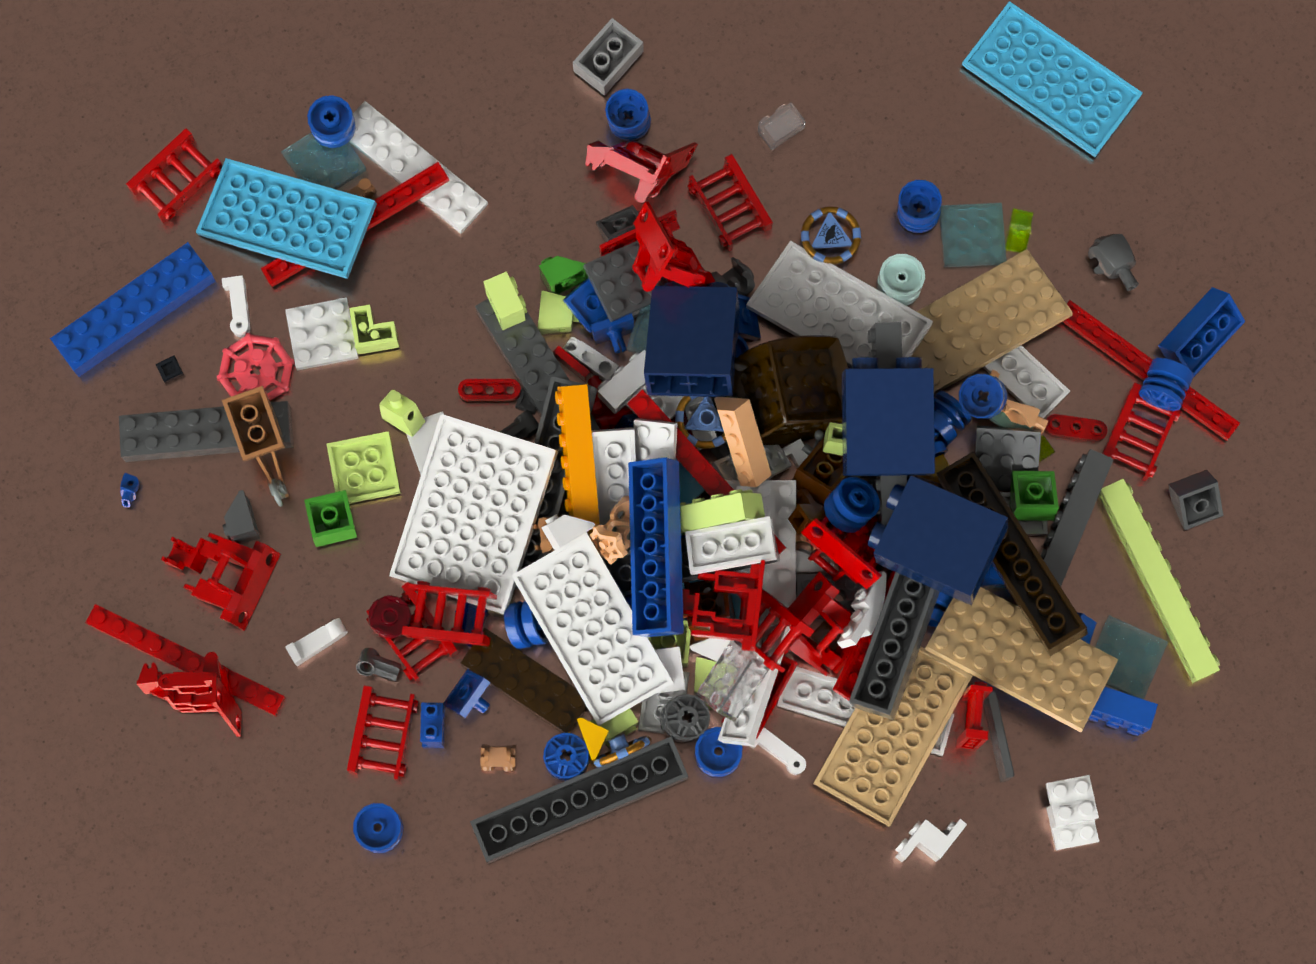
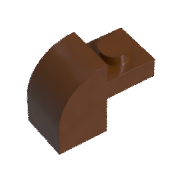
M807 489L799 490L796 494V508L788 518L797 534H802L801 531L815 518L821 522L826 515L824 505L817 504Z

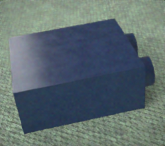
M674 281L667 282L664 286H655L651 294L644 364V378L648 395L733 397L740 315L737 287H730L722 282H712L706 287H686Z
M853 358L852 369H845L842 372L843 476H915L935 474L933 368H922V358H896V368L879 369L878 358Z
M910 476L905 487L896 483L886 504L887 508L894 510L887 526L877 522L868 540V546L875 549L874 557L876 563L972 606L1007 532L1008 517L914 476Z

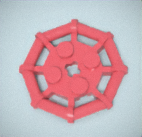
M246 333V336L222 350L223 357L217 381L221 382L231 397L263 386L266 390L275 385L277 387L267 394L271 402L284 392H288L292 366L295 362L279 342V338ZM253 343L268 345L269 347L266 351L254 349ZM248 344V351L239 357L234 354ZM274 350L282 359V362H275L271 356ZM230 359L236 361L233 373H228ZM260 366V374H251L250 372L252 371V367ZM284 368L281 382L276 380V374L278 369ZM236 378L241 385L239 391L232 385L231 379Z

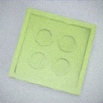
M389 431L327 443L335 492L346 490L349 504L401 494Z

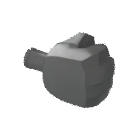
M1109 234L1095 239L1088 251L1090 260L1097 258L1099 262L1098 266L1093 269L1095 274H1105L1110 279L1120 277L1127 291L1135 289L1139 283L1130 270L1136 265V260L1123 234Z
M732 257L733 268L722 276L717 271L711 274L716 282L725 283L730 287H737L738 294L745 296L755 288L754 275L747 265L743 264L739 259Z

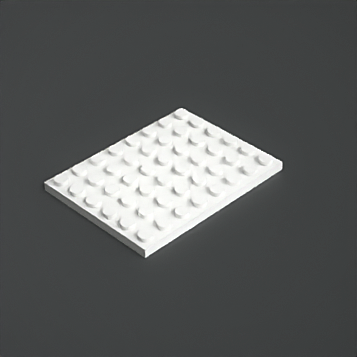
M441 414L389 576L411 584L424 581L429 582L430 586L468 590H478V587L491 589L490 592L497 595V600L487 599L486 609L504 615L505 610L510 605L516 586L511 575L521 570L533 533V524L536 523L558 451ZM447 595V596H450V597H453V598L458 599V596H455V595ZM467 597L466 602L477 605L478 598Z

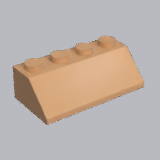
M716 397L714 400L740 486L758 487L772 474L750 399Z

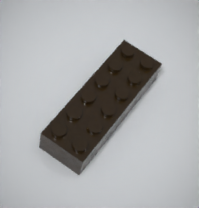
M484 628V635L491 638L490 646L472 645L461 661L462 667L487 679L490 682V686L559 732L572 733L578 724L577 719L582 718L588 709L578 690Z

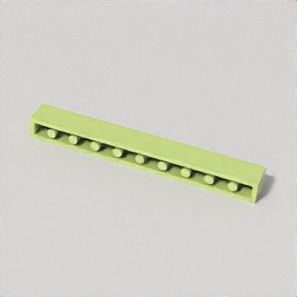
M1121 479L1102 488L1099 498L1191 682L1195 683L1220 670L1218 667L1220 666L1219 660L1215 654L1212 655L1209 649V640L1205 635H1202L1199 629V620L1196 616L1192 615L1188 599L1182 596L1180 592L1181 585L1176 577L1173 578L1170 572L1171 565L1166 558H1163L1160 552L1162 551L1161 545L1157 539L1154 540L1151 534V525L1147 520H1144L1142 507L1139 502H1135L1130 484Z

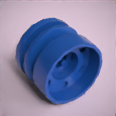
M633 89L618 90L611 95L606 103L605 111L612 133L625 141H634L643 137L650 129L651 124L650 112L644 96Z
M926 180L908 182L901 189L898 197L897 217L900 224L906 230L913 233H924L937 225L942 205V196L939 189L933 183Z
M1166 358L1153 359L1147 371L1148 378H1145L1143 386L1140 388V397L1149 404L1164 410H1180L1186 397L1185 391L1189 389L1194 377L1193 372L1188 367L1174 360Z
M975 374L968 377L962 383L959 390V403L962 409L969 416L975 418H992L1004 409L1007 402V390L1004 384L997 377L989 374ZM981 392L989 393L987 396L988 401L980 400L982 397Z
M939 391L934 398V428L940 433L935 441H944L947 447L957 436L955 429L962 431L965 428L964 425H968L972 418L962 409L958 400L944 391Z
M572 733L555 735L547 742L544 748L543 759L547 771L553 778L564 782L586 773L589 766L590 756L586 743L577 735ZM564 751L567 754L572 753L569 761L566 759L561 760Z

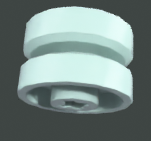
M908 254L890 256L883 262L876 281L877 290L905 306L910 305L919 297L925 281V270L921 262Z

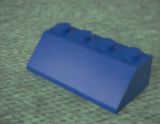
M1212 287L1158 346L1166 359L1183 364L1195 376L1244 324L1245 319L1230 293Z

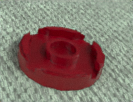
M387 595L373 602L369 609V625L381 637H399L402 635L403 626L409 627L411 611L404 600L397 596Z

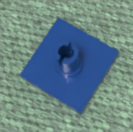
M589 278L563 299V302L588 332L592 331L591 324L608 318Z
M738 294L740 308L738 335L750 340L760 339L761 334L757 314L746 308L750 297Z
M632 313L613 322L606 319L591 324L595 345L611 340L615 354L620 353L619 345L622 352L628 349L623 336L635 332Z
M466 670L443 705L464 718L467 717L473 707L479 712L484 713L490 704L481 695L490 682L484 677Z

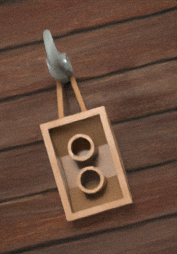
M260 386L223 399L222 402L242 460L245 462L254 458L257 459L270 482L268 485L272 496H274L280 507L283 506L281 499L289 497V493L283 480L275 451L285 448L277 417L265 388ZM272 454L279 480L274 478L263 455Z

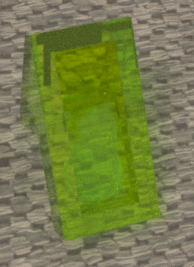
M1013 208L1005 250L1019 253L1026 250L1032 229L1033 212Z

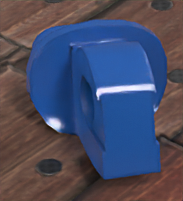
M124 473L120 486L121 502L124 507L131 506V502L136 499V492L139 489L138 478L128 473Z

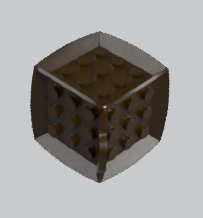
M825 335L781 338L754 346L736 357L733 395L737 394L738 398L750 399L763 445H780L794 443L799 439L802 441L815 438V431L818 429L823 430L825 435L830 422L842 424V372L849 368L839 338Z

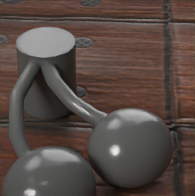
M818 429L815 431L816 441L813 448L806 443L801 450L809 455L818 442L824 438L823 430Z

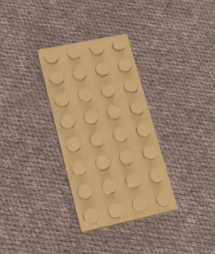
M1026 249L918 310V313L932 320L933 324L911 357L922 358V368H933L935 395L1072 316L1073 312Z
M980 587L972 606L956 598L951 600L925 648L928 652L1079 732H1082L1118 661L1117 658L1081 639L1050 656L1021 609Z
M920 646L895 719L891 720L855 708L813 784L890 827L973 675Z

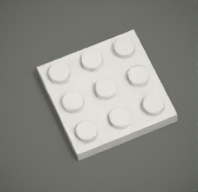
M347 298L285 309L297 371L359 359L355 348Z

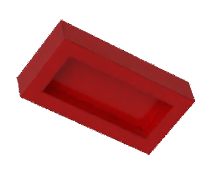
M559 345L553 351L556 359L586 383L591 377L590 371Z

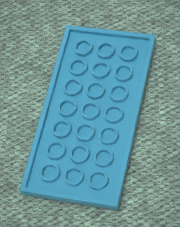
M1010 1L962 62V66L1094 157L1097 156L1143 94V92Z
M225 158L196 233L206 238L348 279L377 203L375 200Z

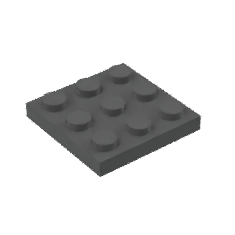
M638 241L583 265L610 322L651 304L652 291L646 292L643 290L642 281L632 269L640 247ZM660 280L656 286H663Z
M977 426L975 455L998 490L1010 491L1012 471H1038L1041 430Z

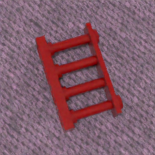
M187 128L126 183L129 190L135 196L138 193H143L160 210L157 215L162 223L171 220L179 208L208 181L219 175L222 168L218 158L211 163L193 146L195 139ZM183 151H188L205 168L197 177L178 159V156ZM168 165H173L190 182L182 191L163 173V170ZM153 179H158L175 196L167 205L148 187V184Z
M733 154L725 157L724 166L721 170L697 182L693 175L689 176L687 187L690 193L698 198L719 234L718 240L721 246H726L728 251L733 250L732 240L754 228L762 227L764 232L772 229L773 222ZM725 176L733 178V186L708 199L701 190ZM735 193H742L745 198L743 203L719 216L715 214L711 206ZM746 210H752L755 215L753 217L754 220L729 233L725 231L721 223Z
M1134 382L1102 454L1143 471L1144 474L1141 480L1145 482L1149 477L1152 478L1158 467L1154 465L1173 421H1178L1182 411L1164 410L1144 401L1139 395L1142 385ZM1140 403L1169 416L1165 426H1160L1134 414L1135 412L1132 411L1134 404L1138 405ZM1126 422H1133L1160 434L1157 445L1126 433L1127 430L1124 429ZM1124 440L1153 453L1149 463L1146 464L1119 452L1118 448H1115L1117 442Z
M418 581L417 584H409V588L418 592L414 621L410 627L403 626L402 635L415 639L490 646L491 638L484 635L482 629L487 599L497 600V595L490 592L491 589L478 587V590L438 587L430 586L429 582ZM436 593L438 598L434 623L430 629L423 628L422 619L426 594ZM447 595L458 596L454 626L451 628V631L443 630L444 627H442ZM467 597L478 598L474 630H471V633H464V629H462Z
M407 582L401 586L404 592L400 598L408 604L412 602L416 607L418 595L409 588L410 583ZM424 606L422 620L426 621L428 624L426 628L430 629L434 623V617L428 608ZM414 614L411 615L409 627L411 626V623H413L414 621ZM385 638L406 667L403 672L410 681L414 678L417 683L420 679L416 674L443 654L446 656L449 653L452 658L459 654L452 642L440 641L441 643L436 650L411 667L404 656L427 640L413 639L401 649H398L392 641L393 638Z
M762 588L759 618L766 609H769L770 612L758 627L755 652L765 660L763 664L772 671L776 668L783 673L786 669L778 663V660L797 635L800 636L803 633L810 638L814 630ZM778 617L780 622L762 646L759 647L757 643ZM788 626L791 630L788 632V634L785 636V638L782 640V642L779 644V646L776 648L771 656L767 654L769 649L772 647V645L776 642V640Z
M974 682V685H970L960 698V701L967 702L965 730L956 739V748L977 750L988 740L989 731L983 730L981 726L983 702L993 690V687H988L987 683Z
M364 685L347 766L349 773L358 774V770H362V768L395 773L394 780L400 782L401 777H404L407 764L403 763L413 713H417L419 701L416 700L415 694H410L409 701L377 696V693H374L373 687ZM379 704L407 709L405 722L373 717V714H370L371 705ZM374 725L402 730L401 743L368 738V735H366L367 727ZM368 746L399 752L397 764L364 759L361 756L362 750Z

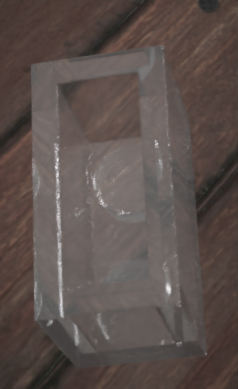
M792 102L788 105H781L776 109L775 114L770 117L767 115L759 121L757 132L771 150L805 128L806 121Z

